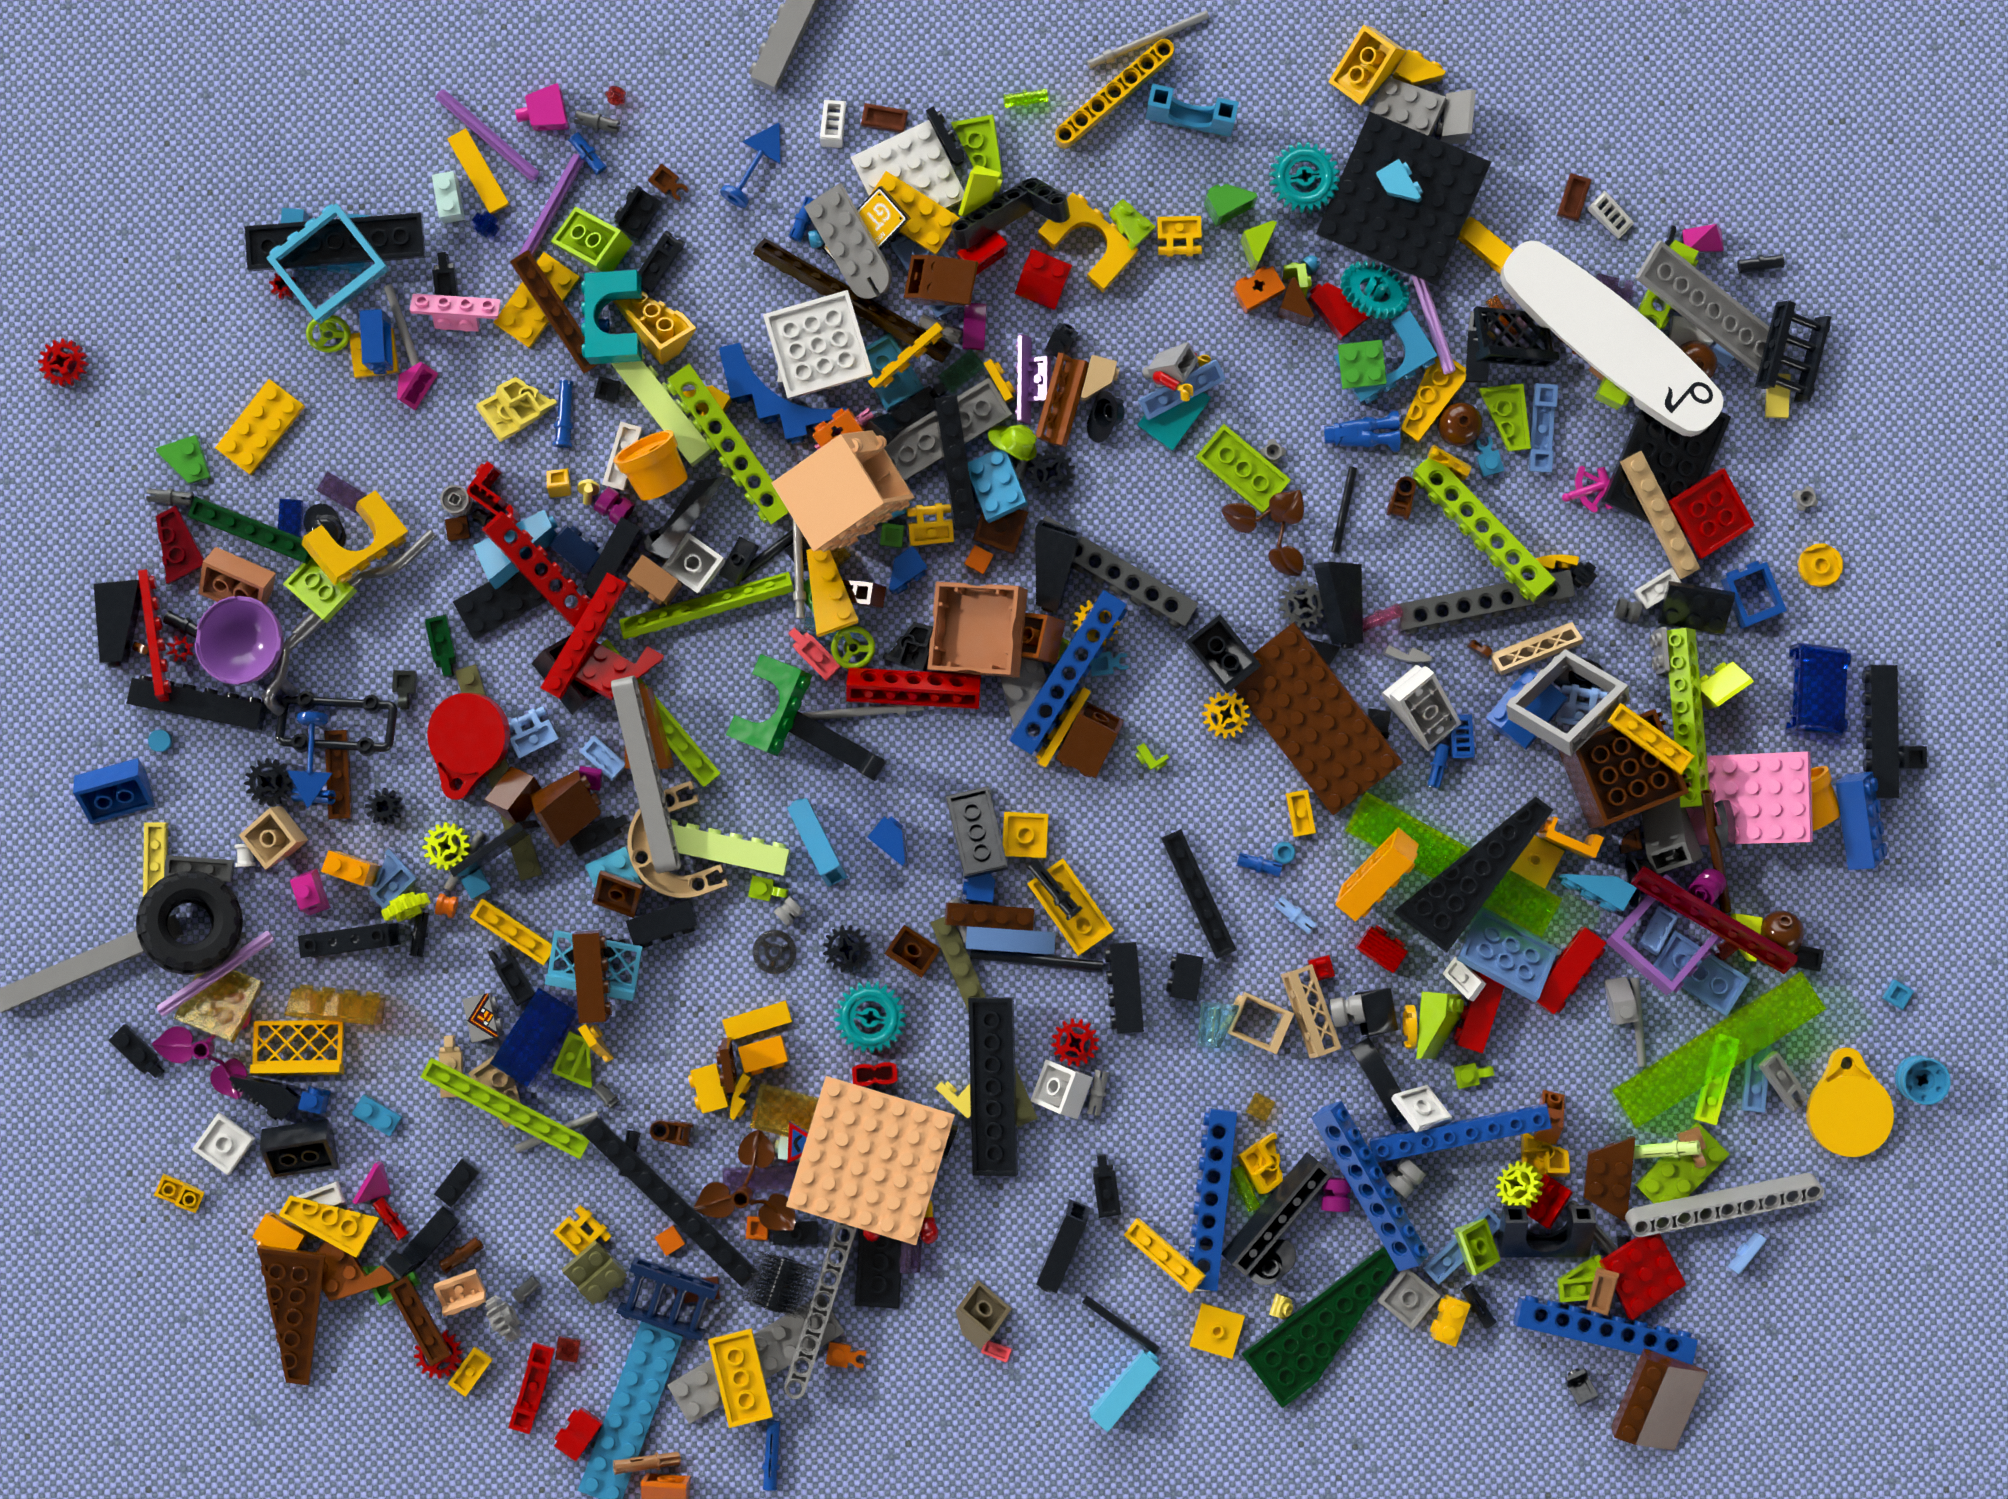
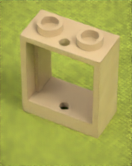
M1243 992L1242 995L1238 994L1233 1004L1236 1010L1233 1016H1228L1224 1025L1227 1028L1226 1033L1277 1055L1294 1013L1246 992ZM1247 999L1282 1014L1269 1045L1234 1030Z

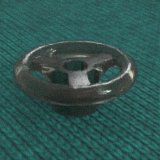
M769 930L762 933L756 939L752 950L756 965L762 971L769 974H780L787 971L793 965L797 954L793 939L787 933L780 930ZM776 936L784 939L787 944L782 946L776 943L770 944L765 939ZM760 945L765 948V956L769 960V966L765 965L760 959ZM772 948H776L778 950L777 956H772L770 954V950ZM790 950L787 962L780 967H775L776 961L782 957L783 952Z

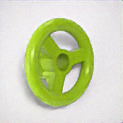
M336 315L330 316L321 324L312 319L306 328V338L309 344L321 352L331 353L339 351L348 344L351 337V331L346 321ZM336 323H338L344 331L338 330ZM318 324L321 337L316 342L313 338V329ZM333 338H343L342 341L336 345L324 346V344L328 340H331Z
M848 626L841 629L832 640L831 651L833 658L840 666L846 669L865 667L870 663L875 653V642L872 635L866 629L859 626ZM856 632L863 635L868 645H861L857 639L851 637L850 633ZM844 636L846 640L843 645L845 654L841 658L838 652V643ZM854 643L857 649L852 652L849 650V646ZM860 652H868L862 661L858 663L848 662L852 656H856Z

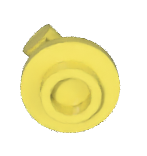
M585 479L579 482L577 486L578 492L583 495L584 505H591L592 496L598 494L600 490L599 484L591 479Z
M1276 1293L1269 1315L1285 1319L1293 1312L1292 1300Z

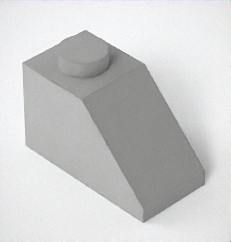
M1627 977L1604 980L1611 1024L1619 1025L1638 1022L1636 1002Z

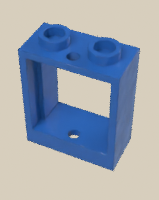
M382 309L359 310L362 364L371 372L373 371L374 374H387V371L393 370L391 318Z
M1755 561L1746 565L1747 570L1739 572L1738 569L1725 573L1727 578L1721 580L1724 590L1735 592L1732 609L1741 629L1787 611L1767 562L1760 564L1759 561ZM1761 571L1775 606L1747 616L1733 581Z

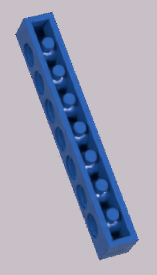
M1102 590L1008 740L1031 755L1034 751L1039 752L1044 744L1042 738L1045 733L1050 734L1056 725L1054 719L1057 714L1062 715L1067 708L1066 700L1069 695L1074 696L1080 685L1077 683L1081 676L1085 678L1091 670L1092 666L1089 664L1093 657L1097 659L1104 648L1101 645L1105 638L1109 640L1116 630L1113 628L1117 620L1121 621L1128 610L1125 609L1126 603L1109 592ZM1105 610L1109 611L1111 614L1110 621L1102 623L1099 620V614ZM1092 629L1097 630L1099 633V638L1095 642H1090L1087 639V633ZM1080 648H1084L1087 651V657L1082 661L1077 660L1075 657L1076 651ZM1067 667H1072L1075 670V676L1072 679H1065L1063 676V672ZM1055 686L1063 688L1064 692L1060 698H1054L1051 694ZM1043 705L1051 706L1052 712L1047 717H1043L1039 713ZM1038 724L1040 727L1039 733L1034 736L1028 734L1029 725Z
M1342 1101L1322 1107L1311 1118L1398 1271H1403L1419 1266L1429 1256V1253Z
M1546 1103L1450 1122L1417 1133L1414 1130L1374 1137L1370 1139L1369 1143L1376 1162H1382L1551 1129L1552 1122L1548 1104Z
M1209 1108V1113H1204L1203 1126H1207L1206 1135H1202L1201 1148L1205 1149L1204 1157L1199 1158L1198 1170L1202 1171L1201 1179H1197L1196 1193H1199V1202L1195 1201L1193 1215H1197L1196 1224H1192L1191 1228L1194 1247H1189L1188 1260H1192V1264L1196 1267L1202 1260H1206L1210 1264L1209 1269L1203 1272L1206 1277L1196 1288L1201 1290H1218L1237 1112L1232 1110ZM1216 1126L1224 1128V1135L1221 1138L1213 1136L1212 1131ZM1214 1148H1219L1222 1151V1156L1218 1160H1212L1210 1157V1152ZM1213 1170L1218 1171V1181L1209 1182L1207 1178L1208 1173ZM1209 1193H1215L1217 1196V1201L1212 1205H1208L1205 1202V1197ZM1207 1215L1214 1217V1224L1211 1227H1205L1202 1223L1203 1218ZM1203 1238H1210L1212 1240V1245L1207 1250L1200 1247V1242Z
M1526 1295L1525 1298H1518L1513 1324L1517 1327L1639 1355L1642 1354L1645 1348L1693 1365L1698 1340L1691 1337L1692 1333L1678 1330V1333L1669 1332V1327L1657 1325L1656 1328L1648 1327L1647 1322L1635 1320L1634 1323L1626 1322V1318L1613 1315V1318L1604 1317V1314L1591 1311L1590 1314L1582 1312L1583 1308L1574 1305L1564 1308L1560 1307L1561 1303L1552 1300L1542 1303L1538 1302V1297ZM1539 1309H1544V1318L1541 1320H1536V1311ZM1566 1314L1567 1321L1563 1325H1558V1316ZM1587 1319L1589 1322L1588 1327L1585 1330H1580V1321ZM1609 1324L1610 1332L1602 1335L1601 1327ZM1627 1329H1631V1338L1628 1340H1624L1623 1332ZM1649 1334H1653V1343L1650 1345H1646L1644 1341L1645 1337ZM1675 1339V1347L1672 1350H1668L1666 1347L1667 1342Z

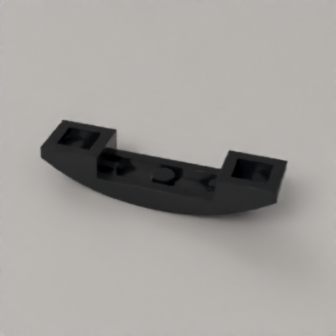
M1367 1037L1350 1047V1051L1364 1071L1392 1123L1396 1125L1405 1120V1117L1391 1100L1394 1094L1402 1091L1370 1038Z

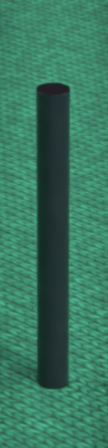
M1349 466L1331 553H1340L1357 473L1356 467Z
M1087 1295L1082 1301L1084 1305L1153 1354L1157 1353L1160 1348L1158 1345Z

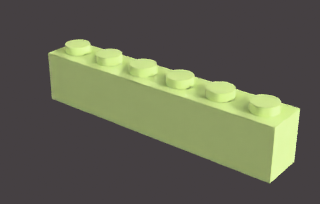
M643 361L610 363L663 431H673L678 443L677 448L692 467L713 452L705 441L708 437L705 433L701 435L692 423L694 421L692 416L687 418L683 413V409L679 405L681 402L678 399L674 401L671 398V392L668 390L667 384L665 382L660 384L656 379L659 374L651 365L647 367Z
M671 820L678 853L785 876L790 850L786 849V844L773 842V846L764 844V839L752 837L751 841L743 840V835L730 832L729 836L721 835L722 830L708 828V832L699 830V825L687 823L686 827L678 826V821Z

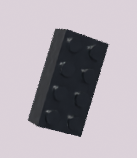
M1136 942L1108 944V948L1104 949L1105 962L1110 964V971H1106L1107 984L1112 987V993H1108L1109 1006L1113 1007L1114 1015H1110L1111 1029H1115L1117 1034L1144 1032Z

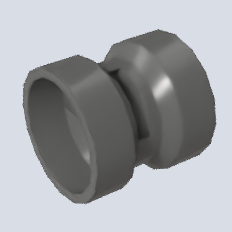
M1619 597L1614 611V618L1619 620L1623 618L1628 619L1630 623L1636 624L1641 614L1642 603L1638 601L1629 602L1626 598Z

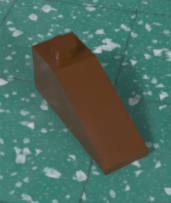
M842 580L852 605L884 607L886 586L871 582Z

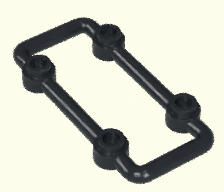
M303 691L298 696H286L280 702L285 709L284 713L278 716L275 734L276 742L280 746L293 747L299 753L308 751L309 738L305 734L300 733L294 735L293 738H284L289 704L299 705L303 710H311L315 706L364 708L369 714H376L381 709L389 710L384 743H375L368 737H363L358 742L314 739V748L354 750L368 757L375 752H387L393 746L398 711L396 704L391 701H381L375 695H368L364 699L315 697L311 692Z

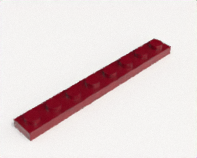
M1645 866L1632 878L1631 885L1782 974H1785L1796 964L1798 956Z

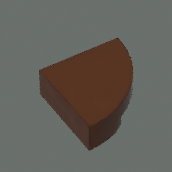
M1471 640L1467 645L1468 648L1484 659L1488 658L1492 653L1491 648L1486 645H1480L1476 640Z
M134 641L132 646L134 651L150 656L148 646Z
M1639 828L1632 829L1624 835L1620 843V854L1643 850Z

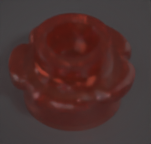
M610 86L609 90L605 92V96L608 97L607 101L610 104L618 106L625 103L626 92L622 88Z

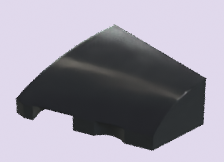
M913 622L907 629V633L896 641L897 645L889 654L885 653L882 659L913 670L926 672L933 626Z

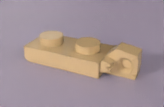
M455 1035L444 1036V1047L439 1048V1062L463 1074V1053L460 1046L456 1047ZM440 1088L441 1098L457 1097Z

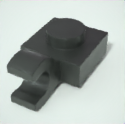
M393 670L392 692L399 693L398 708L410 709L409 694H416V671Z

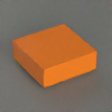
M974 545L964 565L984 575L994 555Z
M747 1216L746 1239L768 1241L769 1229L761 1224L759 1217Z
M675 1225L654 1237L666 1256L686 1244Z

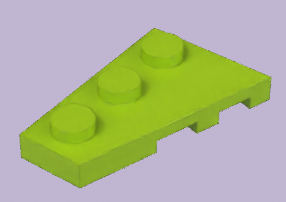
M994 115L950 122L973 168L975 165L1000 172L999 179L1004 180Z
M1524 384L1479 388L1478 390L1507 452L1530 450Z

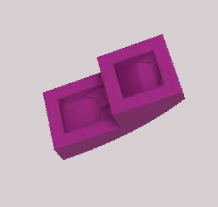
M971 303V305H965L963 349L984 350L987 304Z

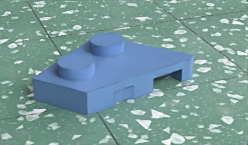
M389 848L385 852L386 857L382 868H379L376 875L377 880L373 883L369 893L383 909L390 905L389 901L404 894L418 881V878Z

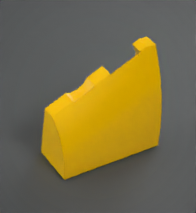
M1435 445L1429 450L1428 458L1447 466L1459 480L1464 482L1468 477L1471 465Z
M1275 1132L1267 1135L1236 1156L1258 1194L1270 1192L1283 1181L1282 1171L1279 1167L1280 1154H1276L1275 1139H1277V1135Z
M1529 1133L1521 1134L1522 1163L1525 1161L1538 1169L1537 1173L1541 1174L1542 1177L1544 1174L1550 1177H1566L1570 1173L1567 1150L1555 1147L1550 1143L1534 1140V1136Z

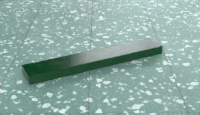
M195 496L187 517L308 565L311 556L302 546V538Z

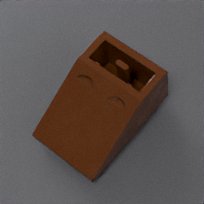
M911 255L904 298L919 305H971L978 262L934 255Z

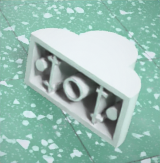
M1415 665L1382 692V697L1391 710L1427 751L1450 734L1454 728L1462 724L1434 672L1426 666L1421 668Z

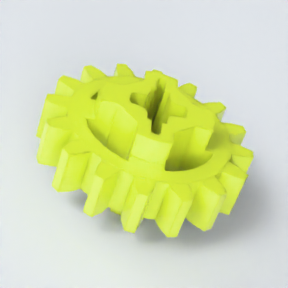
M444 822L443 828L441 825L436 824V831L428 830L431 836L430 838L424 837L428 844L422 846V849L428 850L424 857L431 858L430 865L437 863L436 869L441 870L444 867L446 871H450L451 866L454 867L464 860V856L471 855L467 852V848H471L472 845L466 842L470 839V836L463 835L465 833L464 828L458 829V825L454 823L450 828V824ZM445 833L443 837L437 839L439 835ZM458 838L460 840L461 847H459V844L457 842ZM445 843L451 846L450 850L444 848ZM434 846H435V848H436V850H437V852H438V853H437V856H436V854H435V852H434ZM457 854V856L453 860H450L451 856Z
M413 891L389 901L390 905L382 909L381 913L385 921L396 919L397 922H401L422 913V908L431 902L427 893L415 895Z
M1516 1161L1515 1165L1509 1163L1508 1170L1502 1169L1503 1177H1497L1501 1181L1500 1184L1496 1185V1188L1501 1190L1497 1196L1502 1198L1501 1203L1505 1205H1525L1527 1208H1531L1530 1202L1537 1203L1536 1195H1542V1192L1539 1191V1187L1544 1186V1183L1539 1181L1542 1175L1537 1173L1538 1169L1525 1161L1524 1163Z

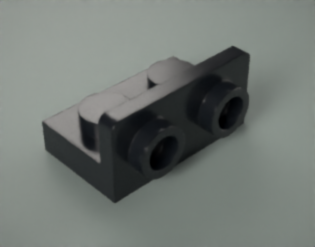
M637 185L635 190L632 188L626 197V204L623 208L620 207L617 210L614 218L616 219L615 224L617 227L640 240L661 207L662 202Z

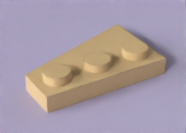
M506 1048L468 1073L472 1079L521 1103ZM499 1118L505 1129L512 1125Z

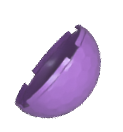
M233 596L216 602L203 614L196 628L198 630L196 643L194 644L200 664L212 677L224 683L241 685L258 681L271 672L282 654L284 636L278 618L268 606L251 597Z

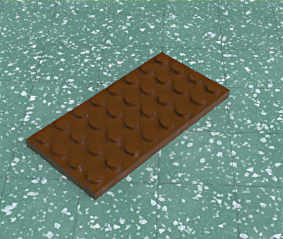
M1295 622L1253 653L1262 666L1234 689L1241 698H1244V702L1249 706V709L1332 815H1335L1404 762Z

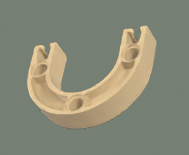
M693 781L664 790L665 797L673 795L675 798L674 805L668 807L669 814L700 803L697 794L693 795L691 800L680 802L678 792L687 788L690 790L694 789ZM640 808L638 809L631 822L627 841L632 866L644 883L661 894L677 898L698 897L730 886L727 877L722 880L723 883L710 886V881L707 878L708 875L716 871L723 873L724 868L722 864L686 876L676 875L671 872L657 874ZM641 851L646 852L648 855V860L644 864H640L637 861V855ZM697 878L703 879L705 883L704 888L700 891L696 890L693 886Z

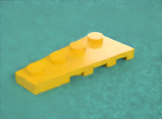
M936 322L914 341L912 347L909 346L897 357V361L887 364L882 369V374L878 378L872 377L868 381L873 388H880L881 386L886 388L895 380L893 376L898 371L903 373L910 367L909 361L911 359L921 357L927 351L925 347L931 341L935 344L944 336L941 333L945 330L940 322Z
M1438 355L1434 359L1435 364L1425 370L1423 379L1419 384L1414 400L1401 427V432L1417 443L1421 441L1465 383L1466 368L1453 360L1455 372L1445 375L1443 373Z
M812 548L806 550L817 638L857 624V615L830 549L825 552L822 550L813 552Z
M291 1195L279 1213L280 1217L355 1258L359 1257L380 1221L378 1217Z

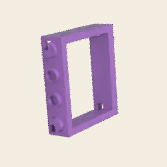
M1667 874L1663 876V878L1682 888ZM1646 894L1638 906L1630 912L1605 942L1667 996L1672 991L1677 993L1685 984L1682 982L1685 976L1690 977L1698 969L1696 966L1697 962L1700 959L1704 961L1712 952L1710 947L1713 944L1717 946L1723 938L1712 933L1673 980L1670 981L1623 939V936L1656 900Z

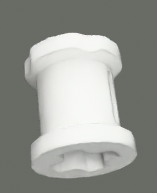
M246 844L234 845V848L237 849V863H235V867L256 866V862H253V853Z

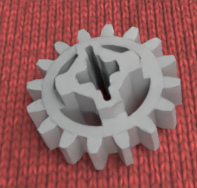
M497 1295L485 1301V1307L488 1310L486 1316L490 1321L492 1329L498 1332L500 1336H504L506 1341L512 1342L521 1336V1329L518 1327L520 1321L513 1306H510L506 1301H502L501 1297Z

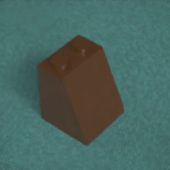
M1085 701L1056 759L1062 765L1073 767L1079 770L1082 775L1096 779L1124 720Z
M578 770L531 794L535 814L556 848L562 846L601 814L599 805L602 802L596 792L592 794L589 789L591 784L586 775L581 776Z

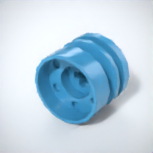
M1912 1055L1904 1059L1897 1066L1895 1072V1085L1898 1091L1905 1098L1922 1105H1933L1942 1101L1948 1094L1951 1086L1947 1068L1939 1061L1923 1055ZM1917 1075L1924 1079L1922 1083L1916 1079Z

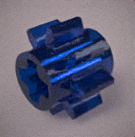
M484 211L483 214L477 212L471 220L475 224L473 230L484 238H487L488 235L495 237L500 229L496 225L499 220L487 211Z

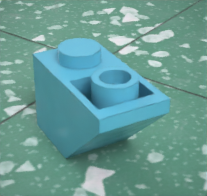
M1398 159L1376 172L1387 195L1414 202L1422 200L1420 194L1423 191L1417 181L1413 183L1409 175L1412 172L1406 162L1402 164Z

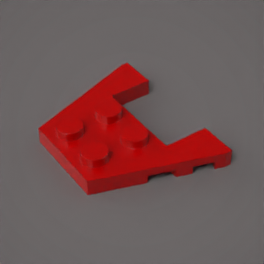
M605 623V625H604L603 629L601 630L600 634L598 635L596 641L598 640V638L600 637V635L602 634V632H603L604 629L606 628L607 623ZM595 641L573 679L604 697L613 700L612 680L633 675L638 679L642 675L647 674L656 664H660L664 659V655L647 646L638 661L633 663Z

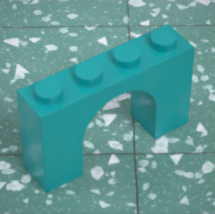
M637 270L584 273L585 281L581 282L582 293L585 294V302L581 304L582 314L585 315V323H582L581 327L582 335L585 336V344H582L583 357L586 358L589 364L642 361V339L637 333L608 334L599 328V316L607 304L615 300L642 298L640 274Z

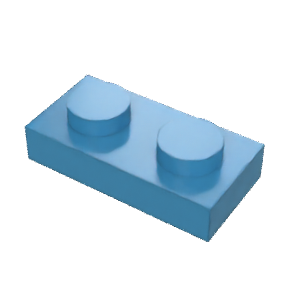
M365 1094L362 1095L352 1112V1115L389 1137L392 1136L403 1117Z

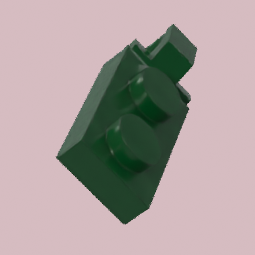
M448 615L425 619L433 662L437 668H442L443 677L454 676L452 664H456L457 657Z

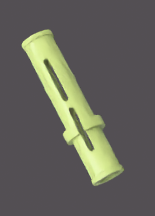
M1673 1140L1670 1143L1635 1145L1633 1159L1666 1156L1680 1158L1685 1155H1700L1701 1146L1698 1140L1689 1142Z

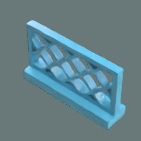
M554 931L545 985L576 990L574 963L572 964L566 956V953L573 949V933ZM559 937L568 939L572 946L563 951L558 945ZM607 940V946L611 947L616 953L608 959V962L619 957L625 966L616 972L609 963V971L612 975L606 978V980H610V993H607V996L633 1001L637 991V979L643 947ZM627 950L637 952L636 959L629 964L622 955ZM560 957L569 966L564 970L554 968L555 960ZM627 969L633 976L632 983L623 982L619 974Z

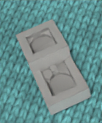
M1388 645L1382 654L1388 658L1405 663H1428L1432 659L1431 656L1414 647L1409 649L1406 654Z

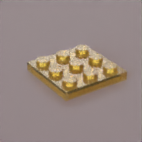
M232 970L179 1006L173 1019L234 1044L264 983L261 980ZM204 973L196 974L193 981Z

